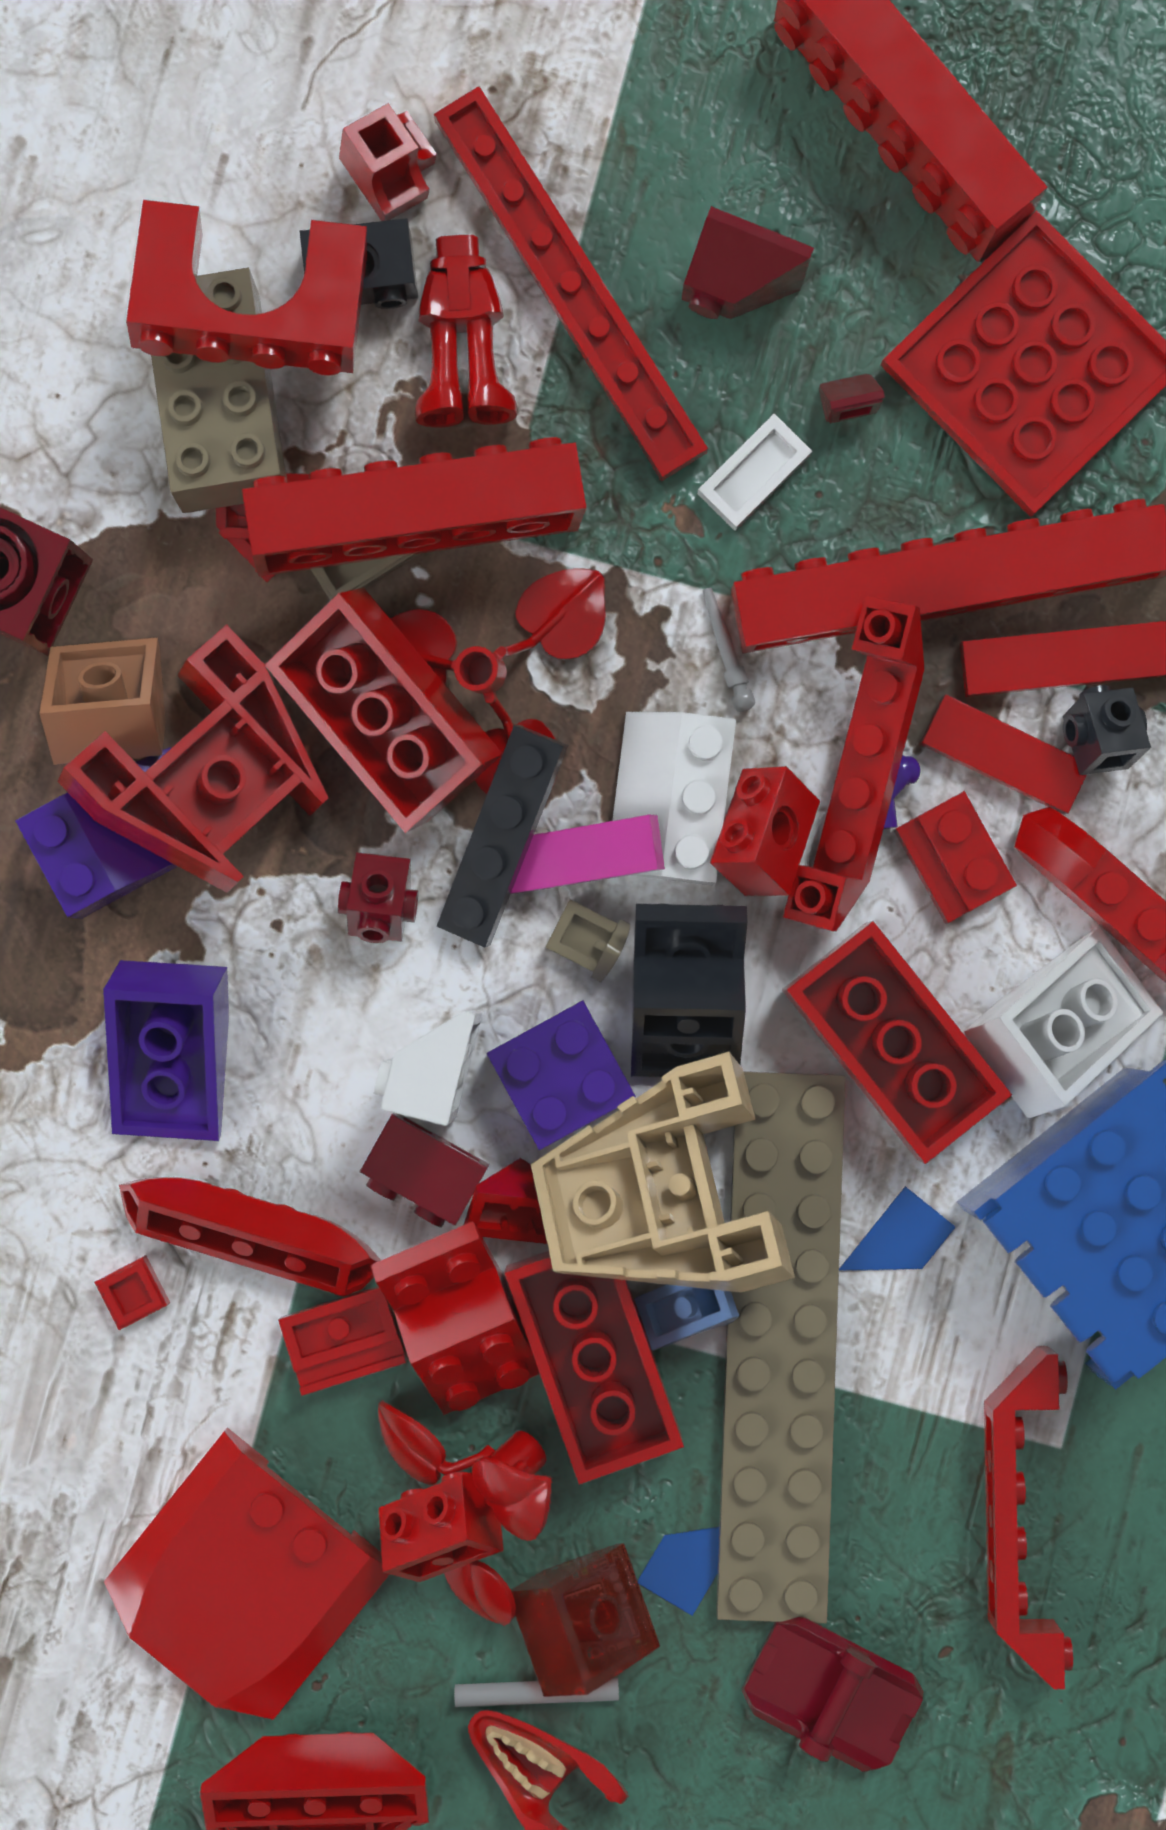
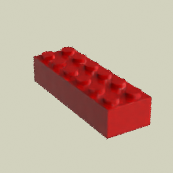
M890 0L777 1L774 27L781 41L790 50L798 49L810 63L809 70L812 77L823 90L830 91L832 89L844 103L843 110L850 123L858 131L864 132L866 130L879 145L878 153L886 166L895 173L901 171L914 186L912 192L919 205L930 214L935 212L948 227L947 235L957 250L964 255L970 253L980 263L1033 214L1048 188Z
M548 437L530 442L529 449L507 452V446L491 445L476 449L474 457L453 459L451 453H434L419 458L420 464L398 467L396 461L384 460L365 465V472L342 475V470L339 468H326L309 473V480L287 482L284 476L259 478L253 481L254 487L242 489L251 551L258 576L578 531L586 511V502L576 442L562 444L561 438Z

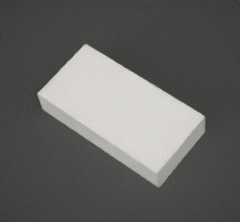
M773 414L698 489L697 494L736 531L811 456L812 450Z

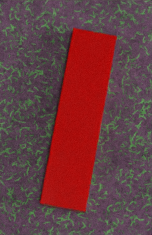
M1166 621L962 641L960 643L965 697L1166 677Z

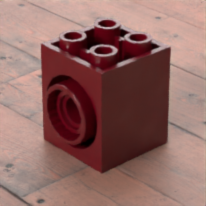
M1 507L0 634L49 656L50 648L53 647L93 559L71 539ZM9 569L6 576L1 579L3 573Z

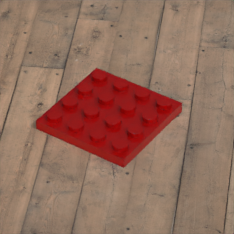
M1036 210L882 360L880 366L1032 517L1166 386V340Z

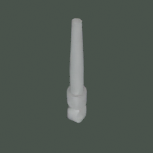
M712 588L704 589V599L726 672L723 674L728 689H733L734 696L732 697L734 707L738 712L748 711L755 705V699L752 691L746 687L749 681L744 666L740 667L731 637Z

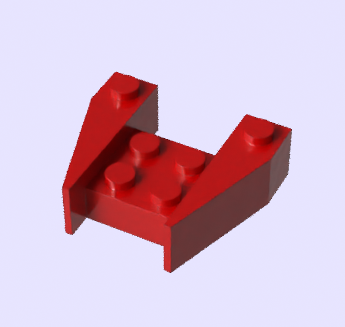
M226 624L185 661L177 675L211 711L204 720L145 772L104 731L63 768L57 782L97 823L228 893L244 877L224 856L233 845L289 794L309 816L328 799V796L265 664Z

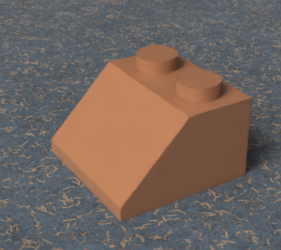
M158 638L50 648L39 714L54 765L68 764L104 731L132 759L162 755L166 718Z

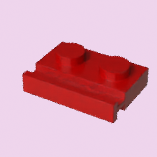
M965 791L894 829L898 840L945 924L954 921L956 918L1017 886Z
M378 1286L297 1311L278 1319L293 1370L296 1372L299 1381L301 1396L404 1364L408 1360L402 1346L392 1307Z

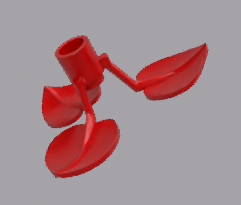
M573 568L557 571L536 580L523 592L515 612L520 626L533 635L518 643L506 647L500 646L494 652L481 646H472L463 650L456 660L451 661L450 659L456 652L457 639L453 628L445 618L429 610L416 609L399 613L390 619L445 685H447L448 679L447 670L454 671L460 685L484 696L485 701L494 710L504 728L490 729L485 732L503 753L513 728L509 714L496 696V691L502 687L506 679L507 670L504 660L509 656L535 647L539 642H541L544 650L549 655L557 659L579 658L591 651L599 642L606 622L605 578L601 572L592 569ZM526 719L516 724L556 740L552 731L542 721ZM501 757L475 779L480 789L486 794L489 791Z
M384 1400L378 1403L379 1423L386 1447L395 1462L408 1475L424 1484L435 1485L440 1481L441 1474L447 1475L472 1467L474 1485L486 1500L487 1505L493 1508L500 1524L511 1534L522 1540L532 1541L540 1535L549 1514L552 1479L551 1477L535 1475L546 1464L547 1459L543 1448L534 1437L524 1431H516L496 1450L490 1445H486L477 1454L457 1462H448L445 1460L446 1452L443 1445L426 1427L384 1402ZM478 1560L444 1573L455 1595L464 1605L479 1616L502 1626L507 1625L514 1619L516 1605L513 1593L504 1579L489 1565Z

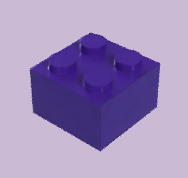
M584 1000L486 1053L539 1150L616 1109L617 1106L632 1096L636 1098Z

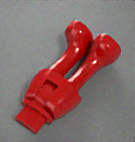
M475 235L438 237L436 239V258L430 262L431 271H429L424 285L418 322L430 328L432 371L429 387L416 402L415 420L418 424L431 428L451 427L463 420V403L458 372L457 333H467L469 418L473 422L483 425H498L511 422L517 417V403L514 395L498 380L493 351V326L504 317L503 308L489 269L486 268V259L479 256L478 237Z

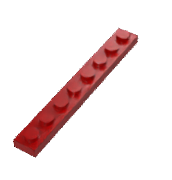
M480 86L434 113V120L660 480L667 479L707 454L708 447Z

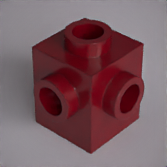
M356 852L351 882H341L338 899V914L347 915L348 936H357L369 943H384L388 940L402 942L405 922L415 923L419 891L411 889V859Z

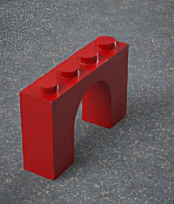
M143 200L126 318L131 348L140 349L153 356H167L171 353L196 355L198 358L212 363H221L232 359L253 362L255 365L266 369H279L283 366L308 368L316 374L326 376L336 375L340 372L353 373L367 256V226L311 220L305 274L295 295L285 304L272 311L252 315L238 314L214 304L204 295L197 284L203 236L199 206Z

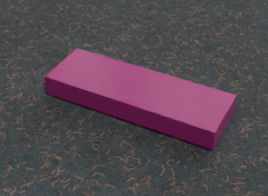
M649 814L533 835L511 894L664 870L658 816Z

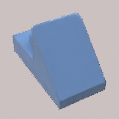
M664 1285L634 1298L652 1350L669 1346L706 1330L728 1325L739 1317L731 1291Z

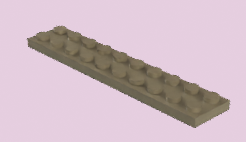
M744 1071L756 1120L734 1126L730 1222L769 1211L782 1224L795 1278L742 1293L731 1292L739 1317L726 1327L716 1615L718 1620L783 1622L796 1617H804L814 1623L827 1624L846 1076Z

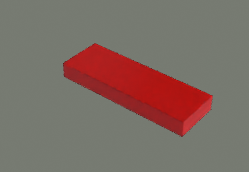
M947 694L942 697L920 742V745L1047 807L1050 806L1064 815L1069 813L1087 776L1079 774L1074 756Z

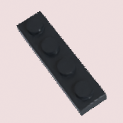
M513 726L436 927L484 948L491 945L569 745L524 726Z

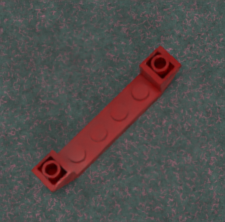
M866 595L852 650L867 655L815 862L813 867L799 865L783 918L835 932L870 882L925 670L920 607Z
M1037 1346L984 1401L988 1620L996 1633L1053 1689H1065V1671H1072L1071 1638L1064 1636L1063 1631L1054 1619H1019V1616H1027L1028 1613L1025 1582H1018V1560H1026L1027 1540L1024 1527L1017 1526V1505L1025 1504L1026 1485L1023 1472L1016 1471V1450L1024 1449L1025 1431L1023 1419L1021 1416H1015V1410H1059V1394H1066L1068 1387L1065 1361H1058V1354L1050 1347Z

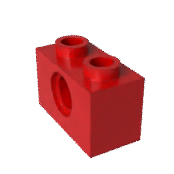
M787 766L742 769L710 864L744 896H789L820 800Z

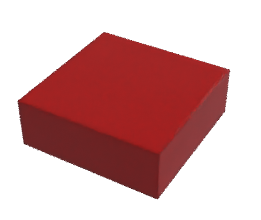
M146 1255L94 1282L118 1330L170 1304Z

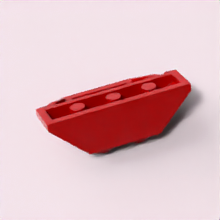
M342 1732L339 1734L262 1736L204 1781L200 1789L206 1830H407L412 1825L421 1826L429 1823L426 1776L374 1733Z

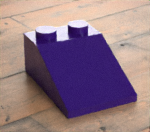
M171 747L164 749L162 755L149 756L136 763L145 772L166 754ZM68 792L15 820L61 907L69 918L83 919L178 867L97 823Z
M120 960L103 989L112 1134L219 1141L222 1130L229 1024L227 967Z

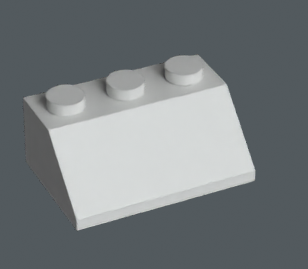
M626 712L612 821L649 814L657 815L665 866L664 870L631 876L710 886L716 883L717 869L710 864L724 822L736 719L684 712Z
M475 1010L464 1011L395 1052L391 1060L382 1061L374 1089V1094L383 1096L380 1109L448 1126L458 1114L483 1012Z

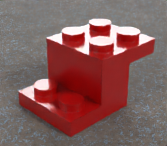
M474 1221L371 1265L378 1287L394 1310L410 1364L443 1415L471 1408L480 1399L504 1389L520 1387L529 1378L540 1374L505 1277Z

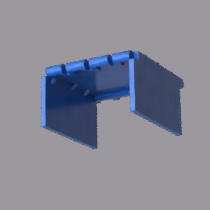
M1166 1059L1150 1071L1124 1067L957 1201L963 1211L979 1220L983 1219V1223L1007 1253L1014 1251L1025 1241L1030 1245L1027 1250L1015 1259V1263L1043 1298L1048 1297L1061 1286L1065 1289V1292L1056 1298L1050 1307L1079 1343L1087 1340L1097 1331L1101 1334L1098 1339L1087 1347L1086 1352L1091 1359L1085 1364L1095 1375L1115 1390L1132 1376H1135L1137 1379L1141 1378L1166 1358V1085L1162 1081L1166 1078Z

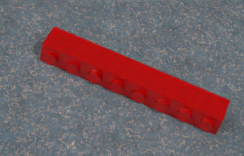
M1135 499L1114 505V513L1093 516L1092 509H1080L1060 515V523L1040 526L1038 518L1025 519L1008 524V532L987 536L985 528H977L959 532L954 535L955 542L934 545L932 538H921L901 544V552L880 555L879 548H866L847 554L848 561L827 565L826 558L819 557L797 562L794 564L795 571L774 575L773 567L745 571L741 573L742 581L734 582L731 589L742 654L855 634L865 595L920 607L921 621L1164 577L1166 576L1165 505L1147 506L1145 499Z

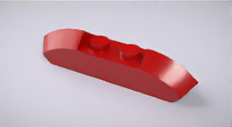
M1049 806L1023 815L1014 845L1021 856L1166 983V901L1103 845L1057 810Z
M182 1177L145 1178L119 1185L126 1218L135 1233L337 1295L347 1296L362 1290L374 1278L371 1265L381 1261L377 1254L359 1237L328 1219L297 1211L288 1205L274 1204L247 1196L235 1189H224L211 1185L208 1182Z

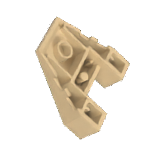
M730 1052L675 1067L661 1077L663 1081L637 1098L632 1096L617 1106L618 1111L594 1127L587 1126L531 1164L553 1271L556 1273L740 1293L795 1278L782 1224L769 1211L724 1223L703 1134L756 1120L743 1068Z

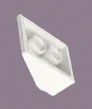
M1099 926L997 1001L969 1026L964 1033L1011 1092L1012 1098L1029 1119L1065 1107L1163 1014V1011Z

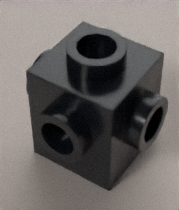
M1108 685L1089 688L1079 694V699L1062 716L1064 720V739L1067 745L1072 747L1080 775L1129 769L1152 748L1147 734V718L1143 709L1138 705L1133 688L1111 690V687Z

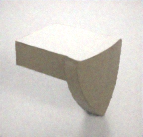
M570 899L545 948L592 971L591 978L602 982L619 958L629 935L631 924L620 919L619 923H616Z

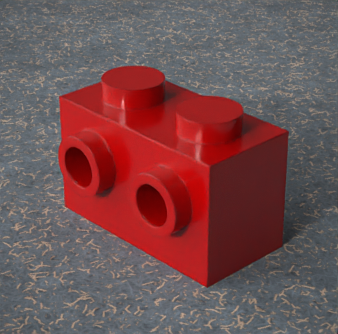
M449 1473L441 1478V1483L426 1489L407 1490L401 1493L399 1500L379 1507L383 1573L422 1582L504 1551L501 1524L496 1518L493 1508L487 1505L486 1500L476 1489L472 1473Z

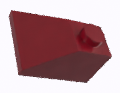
M711 206L683 284L681 300L689 302L688 307L693 312L709 319H718L719 315L728 319L736 318L800 291L814 247Z

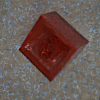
M624 1543L615 1544L547 1568L511 1589L516 1605L515 1616L544 1697L589 1695L660 1647Z

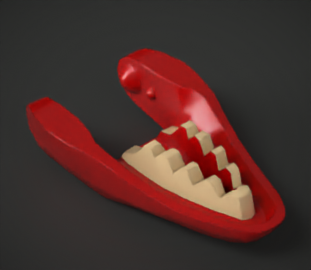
M481 1710L469 1721L468 1733L472 1744L501 1788L525 1830H568L550 1814L549 1802L565 1778L577 1768H580L586 1777L605 1794V1798L609 1802L623 1804L629 1797L622 1783L603 1763L588 1753L529 1723L491 1710Z

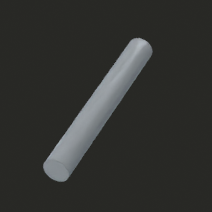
M618 1678L455 1684V1707L619 1701Z

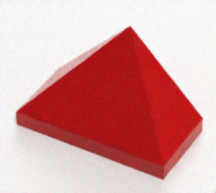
M520 1157L477 1184L463 1225L474 1221L482 1237L547 1244L531 1164Z

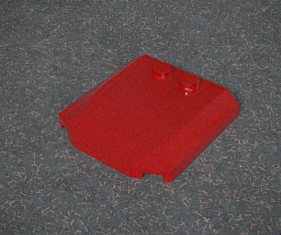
M227 1427L104 1580V1583L128 1637L214 1707L274 1720L390 1574L383 1573L381 1551L355 1530L351 1533L346 1531L267 1466L269 1461Z

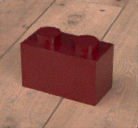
M393 1113L359 1172L370 1178L366 1184L368 1188L392 1201H395L398 1194L417 1204L414 1210L416 1215L442 1228L445 1221L456 1226L474 1193L476 1185L480 1183L490 1164L401 1114Z

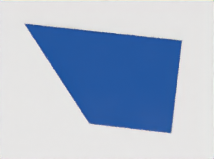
M905 1186L839 1270L923 1269L955 1229V1226Z
M719 1527L664 1535L637 1583L693 1616L718 1574Z

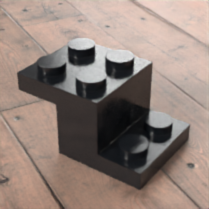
M665 903L636 904L633 955L631 1077H662L675 1067L730 1052L739 1064L741 1063L746 1013L744 955L748 924L747 906L676 905Z

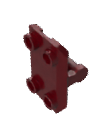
M796 1617L774 1623L742 1687V1693L752 1713L756 1717L800 1739L799 1746L803 1751L824 1762H828L830 1757L833 1756L862 1772L875 1770L892 1763L900 1747V1742L923 1701V1689L913 1673L804 1617Z

